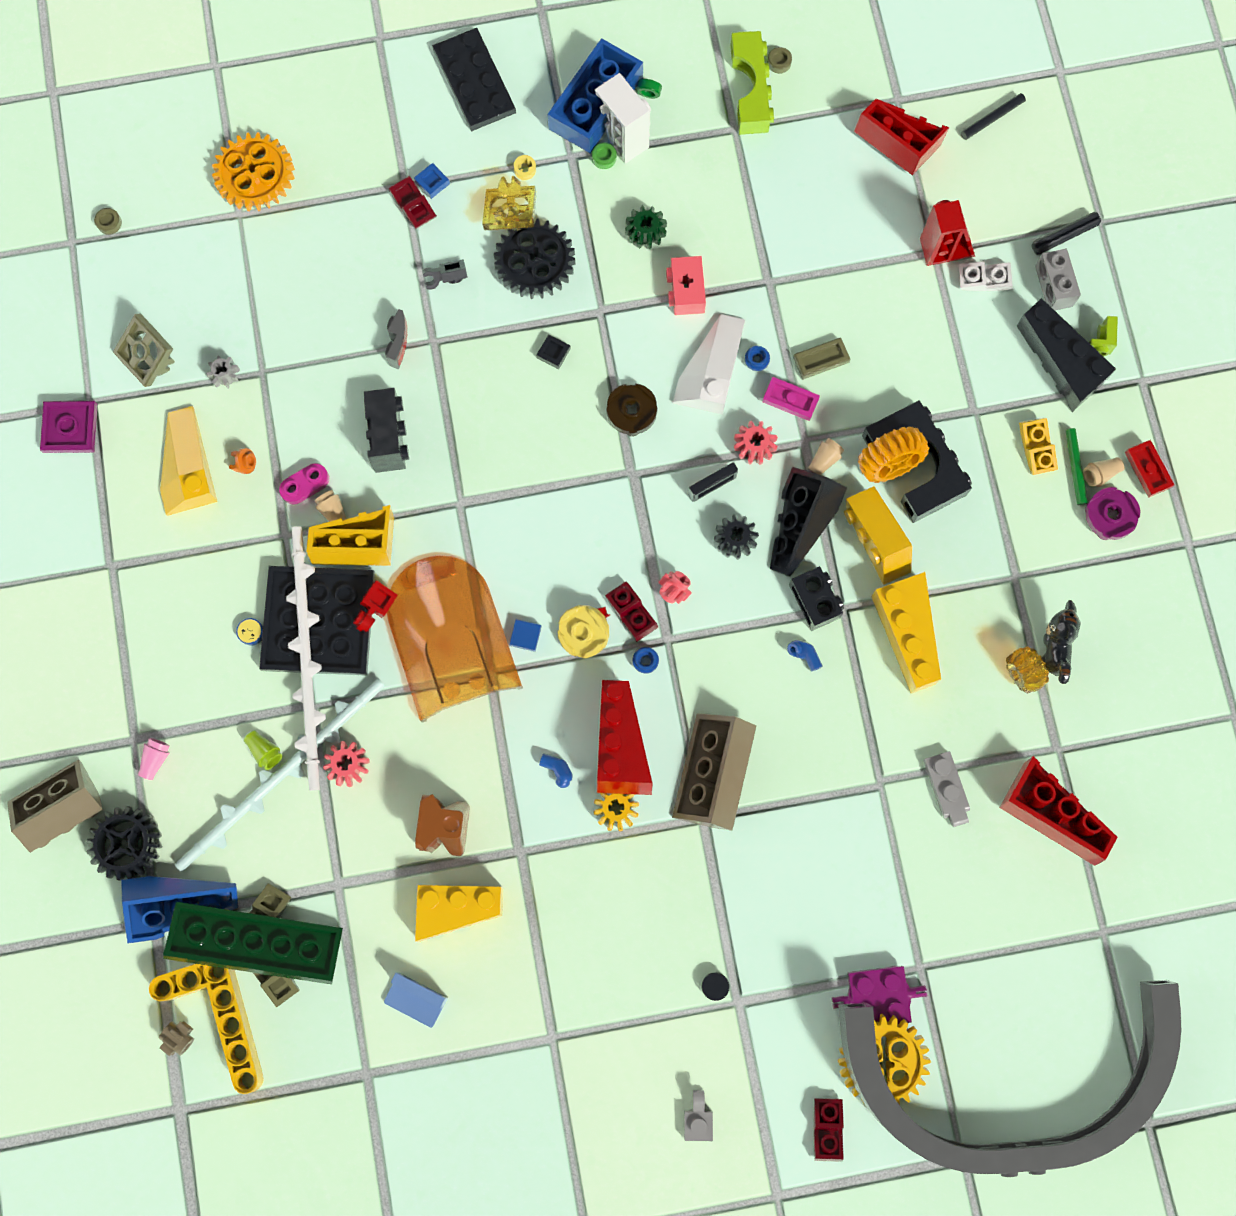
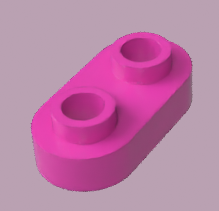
M317 463L310 464L282 481L279 487L280 495L288 504H299L323 490L329 483V474L324 466ZM313 473H319L318 478H310ZM296 486V490L293 493L288 492L289 487Z

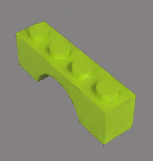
M761 31L732 33L730 43L732 68L745 73L751 79L754 86L747 96L738 100L737 120L739 135L768 133L770 123H774L773 107L769 108V100H772L771 85H767L766 78H769V63H764V56H767L766 40L762 41Z

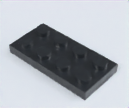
M477 27L432 45L436 58L471 132L516 114L514 103Z

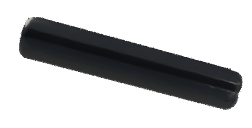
M1092 212L1035 240L1031 247L1036 255H1040L1099 226L1101 217L1097 212Z

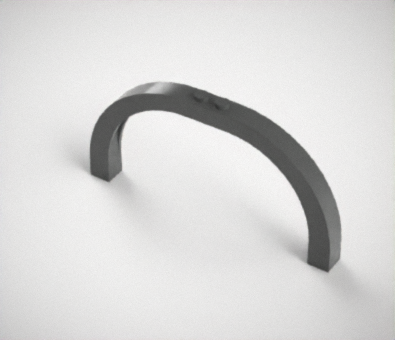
M1170 980L1140 982L1143 1038L1139 1060L1133 1076L1119 1099L1108 1111L1086 1127L1060 1137L993 1144H969L945 1139L919 1126L904 1112L895 1100L882 1074L876 1048L873 1006L868 1003L839 1005L843 1053L848 1072L865 1106L894 1138L912 1152L930 1162L960 1172L1001 1174L1002 1177H1017L1018 1172L1043 1175L1046 1174V1170L1077 1166L1108 1154L1124 1144L1150 1119L1170 1085L1180 1051L1182 1028L1179 985Z

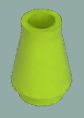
M251 731L244 738V743L248 746L259 767L269 770L281 761L282 754L280 753V748L262 737L257 731Z

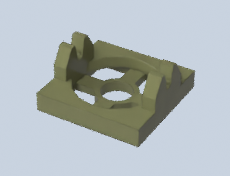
M141 313L134 314L113 350L116 357L144 387L151 386L157 376L170 371L168 365L175 363L172 357H170L173 347ZM146 333L144 338L142 339L140 334ZM152 341L157 347L156 359L150 355L149 346ZM138 344L144 347L145 354L143 358L137 354ZM145 361L150 366V369L144 370L138 366L139 362Z

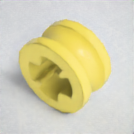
M521 155L516 158L514 162L516 177L521 180H529L535 175L536 163L531 156ZM527 163V167H529L528 172H523V169L519 170L522 164Z

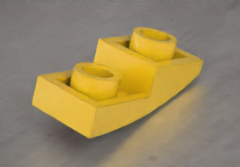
M1043 417L1020 422L1022 443L1031 474L1037 475L1058 470L1055 444H1051L1047 418Z

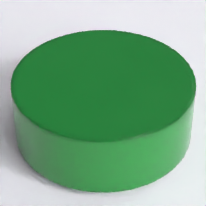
M640 79L636 90L643 97L656 99L661 95L662 85L651 79Z

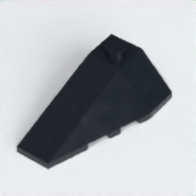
M792 467L782 490L781 499L784 500L783 512L778 514L777 522L780 523L779 536L774 539L770 563L771 570L791 577L838 512L848 487L828 477Z

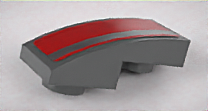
M398 309L396 315H392L388 321L387 330L392 341L389 342L385 351L389 366L398 370L403 361L408 337L407 321L401 309Z

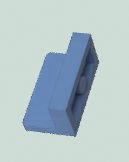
M396 972L391 981L393 985L384 1003L430 1028L434 1027L448 997L400 972Z

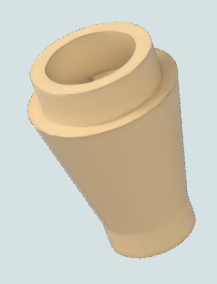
M827 438L825 442H821L807 469L812 473L822 475L842 458L841 454L844 452V449L832 439Z
M1119 457L1089 463L1083 469L1084 480L1091 487H1101L1115 475L1124 471V463Z
M333 490L315 499L316 509L328 521L340 518L342 520L347 519L339 495H335Z

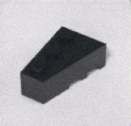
M395 388L364 391L365 419L367 420L368 427L366 438L369 440L370 445L367 456L375 473L406 469L405 460H410L408 445H403V436L407 435L405 420L400 419V412L404 411L402 396L397 395Z

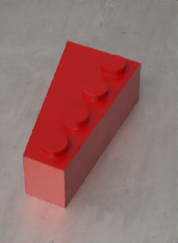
M602 680L597 793L652 795L653 782L629 681Z
M1032 756L1021 767L999 808L1090 864L1096 866L1104 862L1118 836L1092 811L1086 810L1078 802L1079 799L1058 783L1059 780L1051 772L1048 773L1040 765L1041 762Z

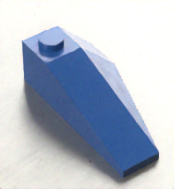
M154 876L121 880L122 907L127 944L157 940L164 937L165 932L169 931L176 902L225 910L238 908L236 883Z

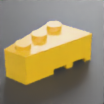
M875 486L846 498V510H844L846 520L850 525H853L858 539L863 544L882 584L885 585L911 573L912 544Z
M391 505L384 506L382 510L371 513H358V516L346 520L340 518L309 527L306 552L311 563L322 565L391 566L394 515Z

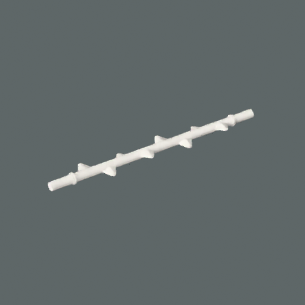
M295 526L292 527L293 553H291L294 559L295 590L286 596V600L297 605L299 636L288 643V648L300 653L302 687L293 694V699L303 703L305 736L295 742V748L306 752L307 755L305 764H307L309 791L320 790L318 769L320 760H318L316 726L326 720V714L314 709L312 677L322 667L320 664L311 661L309 627L319 621V616L308 611L306 578L315 572V567L304 562L306 553L303 547L302 527Z

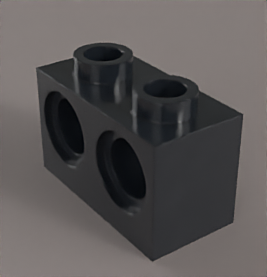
M820 566L792 578L789 583V587L811 632L840 619L844 609L839 595L835 596L831 589L833 584L829 574L826 571L823 572ZM806 582H816L819 590L810 591L806 587ZM825 604L830 608L831 613L822 615L819 613L817 606Z

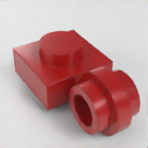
M374 581L360 602L368 611L364 612L362 610L353 622L356 625V629L367 632L376 620L372 615L375 613L380 618H383L398 595L379 581Z

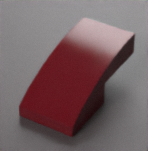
M410 176L389 188L390 194L415 230L437 217L427 199L420 193Z

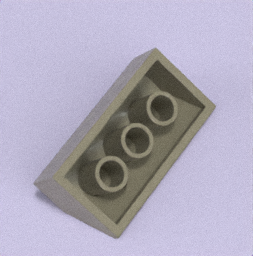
M696 714L672 818L711 828L733 831L757 725L735 716Z

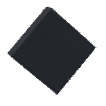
M548 334L536 354V358L559 370L571 350V345Z

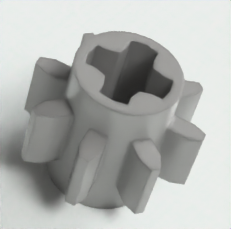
M218 355L216 360L208 362L211 371L207 372L206 375L209 379L213 380L216 388L224 385L229 389L233 382L239 381L235 373H238L240 368L238 365H233L234 361L230 356L225 360Z

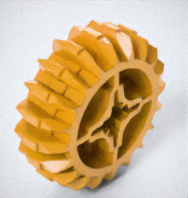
M902 427L899 430L894 429L892 432L885 433L882 437L876 438L874 442L869 443L868 447L862 450V453L858 456L859 468L869 482H886L890 479L894 480L899 476L902 477L903 474L917 467L918 463L924 461L928 455V442L918 428Z

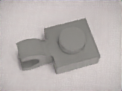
M693 1090V1110H684V1141L713 1142V1111H704V1090Z

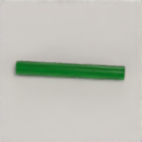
M1070 428L1065 430L1076 501L1077 505H1085L1088 502L1076 428Z

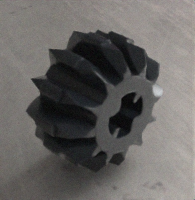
M734 514L732 515V522L727 518H723V526H716L715 531L718 534L714 536V542L720 543L717 547L719 552L727 549L725 557L729 558L731 553H735V558L738 560L741 558V552L749 556L751 554L750 548L755 549L757 547L755 539L759 537V533L752 531L755 528L754 522L746 525V516H743L742 520L738 521L737 515ZM732 533H736V536L740 534V541H737V538L735 541L732 540Z

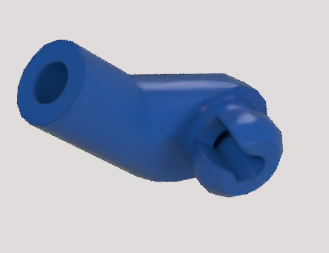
M794 640L788 644L787 652L789 655L806 660L811 672L823 667L812 644L800 640Z
M543 753L539 766L553 770L557 778L555 781L556 785L560 788H567L573 778L567 762Z

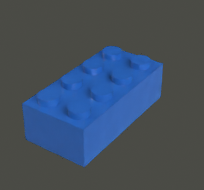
M601 38L547 114L549 130L591 153L606 132L605 123L608 122L607 114L603 115L600 110V106L604 103L596 95L595 89L620 73L632 89L635 90L638 81L643 79V61Z

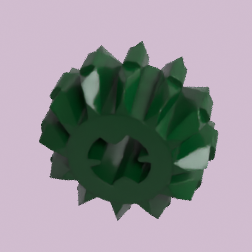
M642 205L640 212L633 209L631 217L626 218L625 234L629 236L631 244L638 242L637 247L639 249L643 247V244H647L650 250L652 243L660 245L661 238H665L667 235V230L665 229L667 227V220L662 219V211L654 213L655 208L653 205L649 210H645V207Z

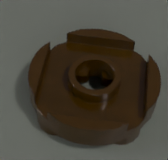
M636 383L635 385L623 384L615 388L608 397L606 408L608 421L612 427L620 433L631 437L637 436L651 428L656 420L658 411L656 397L653 392L646 386ZM628 404L630 406L636 404L638 406L636 409L637 413L628 414L626 406Z

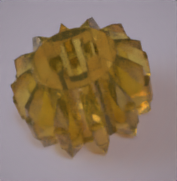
M1028 646L1019 648L1006 658V668L1010 673L1009 676L1013 679L1014 684L1018 686L1019 690L1029 694L1036 692L1049 682V671L1045 667L1046 663L1043 662L1041 655H1038L1035 649H1031Z

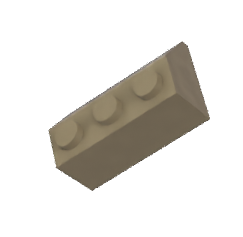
M79 759L7 802L11 832L30 853L38 848L45 847L54 838L70 832L76 825L86 819L93 818L99 811L103 810L100 795Z

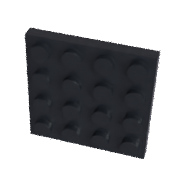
M268 567L260 671L301 673L300 653L288 648V643L299 636L297 605L286 600V596L295 590L294 567ZM315 568V572L306 578L308 611L319 616V621L309 627L311 661L320 664L322 667L316 674L368 675L371 628L367 632L364 630L359 631L353 622L362 610L364 612L368 611L360 602L375 581L374 570Z

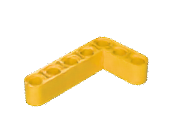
M193 964L155 977L150 982L149 994L156 1001H170L207 989L234 1089L241 1094H249L258 1090L263 1084L264 1077L235 970L224 968L222 977L217 978L214 976L213 966ZM190 972H194L197 976V982L193 987H190L186 980ZM163 981H167L170 985V991L166 996H163L160 992V985ZM224 990H228L232 996L231 1002L228 1005H224L220 999L221 993ZM232 1017H235L239 1022V1028L235 1033L228 1029V1021ZM239 1044L243 1045L246 1049L247 1054L243 1060H239L235 1055V1049ZM246 1072L254 1077V1083L251 1088L246 1087L242 1082L243 1075Z

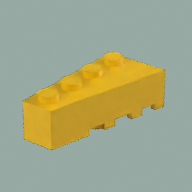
M923 572L878 588L871 596L911 694L934 686L941 680L926 573Z

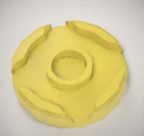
M578 605L566 610L560 617L559 630H557L558 639L562 647L570 655L589 658L600 653L606 647L609 639V625L605 616L598 609L589 605Z

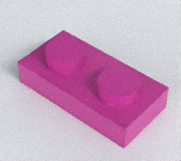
M772 377L762 403L810 421L820 395Z

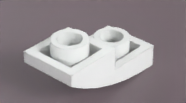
M985 261L959 264L961 290H1013L1011 262L985 265Z

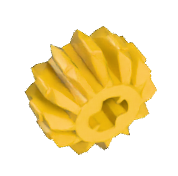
M600 793L605 800H594L595 805L603 808L596 809L593 813L595 816L604 814L599 819L598 824L603 825L608 820V831H612L614 823H617L618 831L621 832L623 831V821L629 827L633 825L628 816L638 818L639 813L630 810L639 806L638 801L629 802L634 797V794H627L626 796H623L624 794H611L608 796L607 793ZM613 802H618L619 806H624V810H620V815H615L614 811L608 810L609 807H612Z

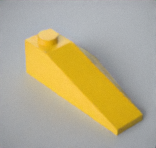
M193 406L168 412L160 486L161 497L167 516L218 502Z

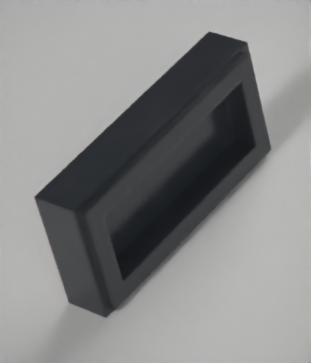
M732 462L688 488V496L691 501L695 502L736 479L738 473L736 464Z

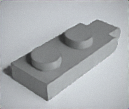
M948 751L925 758L923 762L943 818H949L953 828L969 823L966 812L970 811V805L951 752Z

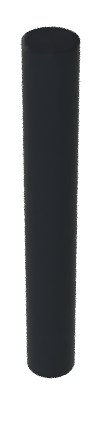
M1024 94L1016 95L961 131L962 138L964 140L969 139L1026 101Z

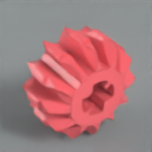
M752 420L749 421L748 428L743 425L740 426V433L734 436V440L737 442L734 445V450L741 451L739 454L740 460L748 457L749 465L753 463V459H756L759 465L763 464V457L771 460V452H776L778 447L774 443L777 441V435L771 434L772 426L764 429L763 421H760L758 426H755ZM757 440V443L760 441V445L754 446L755 443L751 444V441Z
M341 741V750H338L334 745L330 748L334 755L325 754L324 756L326 760L331 761V763L323 765L325 771H331L327 778L330 781L336 778V785L339 787L342 786L344 781L348 787H352L353 778L361 783L363 780L359 773L368 774L369 772L368 769L362 767V765L370 763L369 758H361L366 753V750L364 748L357 750V743L352 742L348 748L347 743ZM346 758L352 762V764L348 765V770L341 767V764L345 763Z

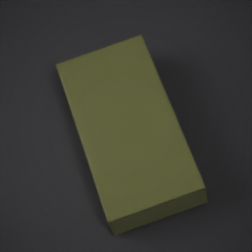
M841 337L793 355L802 380L848 364L851 360Z

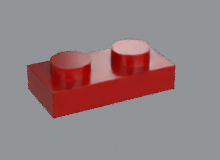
M1151 439L1124 452L1148 498L1164 492L1175 485Z

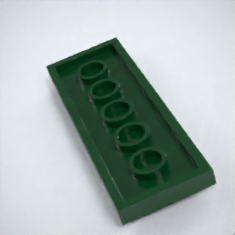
M176 902L163 952V959L332 985L343 928Z

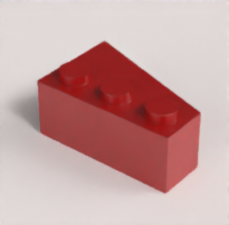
M876 98L861 113L854 132L913 176L942 145L950 127L945 125L938 127L926 122L927 118L920 116L918 119L904 113V109Z
M942 200L933 205L920 237L926 265L931 266L976 257L959 200Z

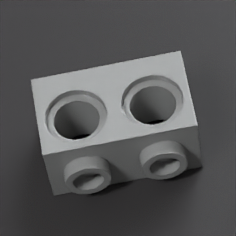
M1067 248L1042 253L1035 268L1045 302L1055 311L1073 307L1081 293Z

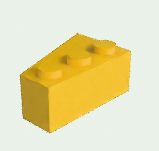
M418 885L415 942L425 941L501 917L503 911V888L493 886Z

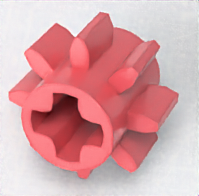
M670 571L669 574L665 573L658 581L662 585L659 593L669 603L677 602L680 604L681 601H685L692 594L688 589L691 585L690 579L680 571L675 573Z

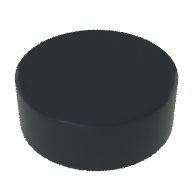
M713 972L704 977L701 988L705 997L713 1001H719L727 996L730 985L728 979L723 974Z

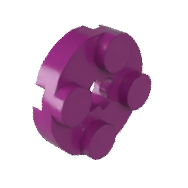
M1108 487L1098 491L1086 505V521L1090 529L1100 539L1119 540L1135 530L1141 510L1138 501L1131 493L1117 490L1115 487ZM1107 508H1111L1112 511L1117 510L1119 512V514L1116 516L1117 520H1113L1112 518L1108 517Z

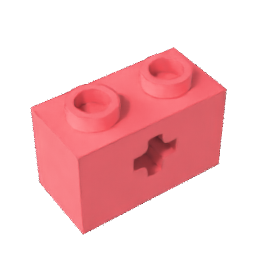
M702 256L671 258V267L666 268L667 283H672V291H668L669 307L674 306V315L705 313L706 298Z

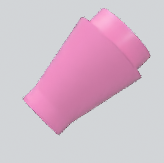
M149 738L148 742L144 743L138 776L153 780L170 754L168 751L170 745L163 741Z

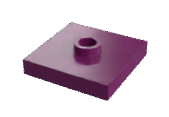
M43 401L40 451L42 453H94L97 403L95 401Z

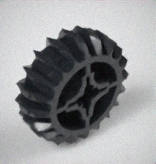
M126 806L124 811L119 807L114 808V815L109 811L104 812L105 821L99 818L95 820L99 826L98 829H89L90 833L95 834L93 839L88 838L86 840L87 843L93 844V848L86 851L87 854L95 855L90 863L92 865L99 864L97 872L104 873L106 871V878L109 879L115 876L116 880L121 881L124 880L125 875L127 879L135 878V872L139 876H143L145 874L143 866L151 869L153 863L149 860L151 858H159V855L154 853L155 848L160 849L163 847L162 844L155 842V839L162 837V833L153 832L157 829L158 823H150L152 818L150 814L143 815V810L139 808L133 812L130 806ZM132 821L135 823L132 828L128 827L124 832L114 829L115 826L123 822ZM143 834L144 844L141 850L138 846V840ZM108 837L110 839L111 845L106 853L105 844L106 839ZM120 838L128 839L126 842L129 849L121 848L122 840ZM127 854L135 858L133 862L124 866L114 864L117 859H121Z

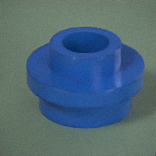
M753 346L745 353V364L753 371H762L769 365L770 354L762 346ZM758 356L762 361L756 363L752 358Z
M642 647L633 655V666L640 673H652L658 667L659 656L654 649ZM649 657L651 662L649 665H643L641 659Z

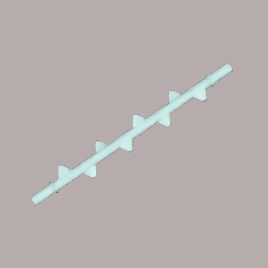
M379 679L359 696H356V699L351 704L341 701L335 703L337 716L316 735L317 748L325 741L334 744L340 742L338 729L363 706L366 707L365 704L385 687ZM299 735L297 739H301L304 735ZM299 750L275 773L261 770L259 772L261 786L237 808L224 804L221 807L223 820L198 843H194L195 846L174 864L177 869L183 872L201 854H205V851L211 845L224 849L227 846L224 833L248 811L262 814L265 811L262 798L288 775L296 778L304 776L301 763L307 758L306 752Z

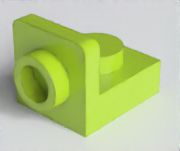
M1107 316L1104 322L1098 326L1097 339L1089 341L1102 356L1110 355L1117 346L1118 316Z

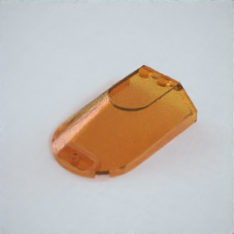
M431 556L414 562L399 574L390 589L398 596L388 610L387 618L421 723L426 722L428 718L442 710L498 691L519 690L523 688L489 587L477 569L455 557Z

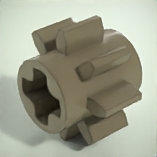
M173 1021L170 1022L158 1037L164 1042L159 1049L168 1056H173L175 1053L180 1056L183 1055L194 1041V1038L189 1035L194 1029L185 1021H180L178 1024Z

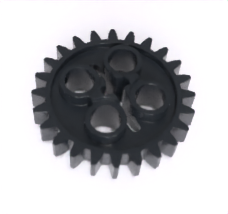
M537 218L535 224L531 225L529 219H526V226L523 227L519 222H516L517 229L514 231L508 227L509 236L501 234L502 243H496V250L499 252H494L493 255L494 260H497L494 262V266L498 270V279L504 278L502 280L504 287L511 284V293L519 289L520 297H523L528 292L530 299L534 298L535 293H539L540 298L543 299L545 291L553 296V288L556 287L561 291V281L569 283V276L567 274H574L572 266L576 265V260L573 257L575 255V248H571L572 240L566 239V231L558 233L559 225L556 224L550 228L549 220L544 225H540L539 218ZM526 241H530L533 243L532 245L527 247L521 245ZM548 249L556 250L554 254L545 253ZM517 263L524 264V267L520 269L513 268ZM540 271L548 272V274L543 277L536 275Z

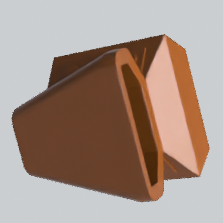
M433 794L430 796L422 795L415 848L432 854L443 843L451 855L462 856L465 852L470 812L469 804L457 801L445 807Z

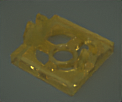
M503 176L498 183V188L486 189L482 221L483 229L486 231L534 227L537 194L535 185L521 186V182L515 176H512L511 183H507L506 178ZM515 198H524L528 204L519 205L515 202ZM498 199H507V202L502 206L492 207ZM506 208H509L508 213H504Z

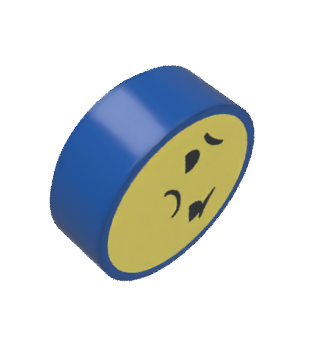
M247 618L238 624L236 635L242 643L254 646L262 641L263 625L259 621Z

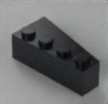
M1042 298L1023 314L1017 324V328L1033 353H1036L1042 361V367L1046 373L1049 372L1055 381V387L1060 395L1063 394L1072 413L1101 387L1116 370L1104 356Z

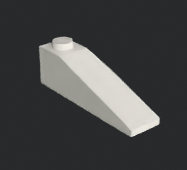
M720 314L679 377L673 404L723 415L746 319Z

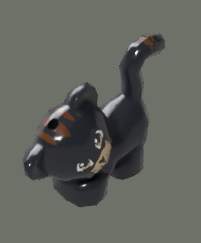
M1068 600L1065 609L1059 611L1051 618L1046 628V634L1043 637V642L1047 647L1046 653L1039 662V668L1059 676L1058 681L1061 684L1069 682L1072 669V643L1078 637L1081 621L1077 615V608L1072 600Z

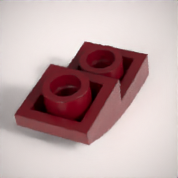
M627 581L605 595L609 604L636 642L658 628L656 621L643 606L641 599Z
M814 1098V1161L843 1162V1099Z

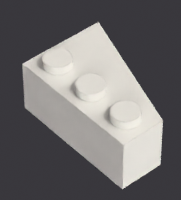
M619 73L596 88L595 92L604 103L600 106V110L603 115L607 114L608 122L605 123L609 142L616 149L620 159L626 164L649 149L651 108L644 98L640 99Z

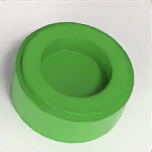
M599 143L593 148L592 162L597 168L609 169L616 163L617 153L613 145Z

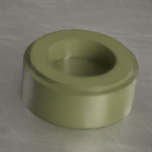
M783 47L772 49L767 59L769 69L777 74L787 72L792 64L791 52Z
M103 208L95 215L94 222L101 233L112 235L120 230L122 219L114 209Z

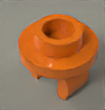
M242 448L239 451L231 452V456L235 457V464L229 465V469L242 474H250L254 471L256 457L252 450Z

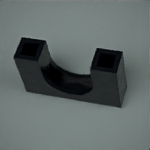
M920 400L869 425L862 434L868 446L876 438H880L885 433L888 434L894 429L899 430L902 427L918 428L927 440L928 452L935 462V476L929 482L904 494L900 501L913 523L967 496L972 489V481L969 475L961 470L956 453L952 449L949 450L945 443L944 433L940 428H936L929 408L923 406Z

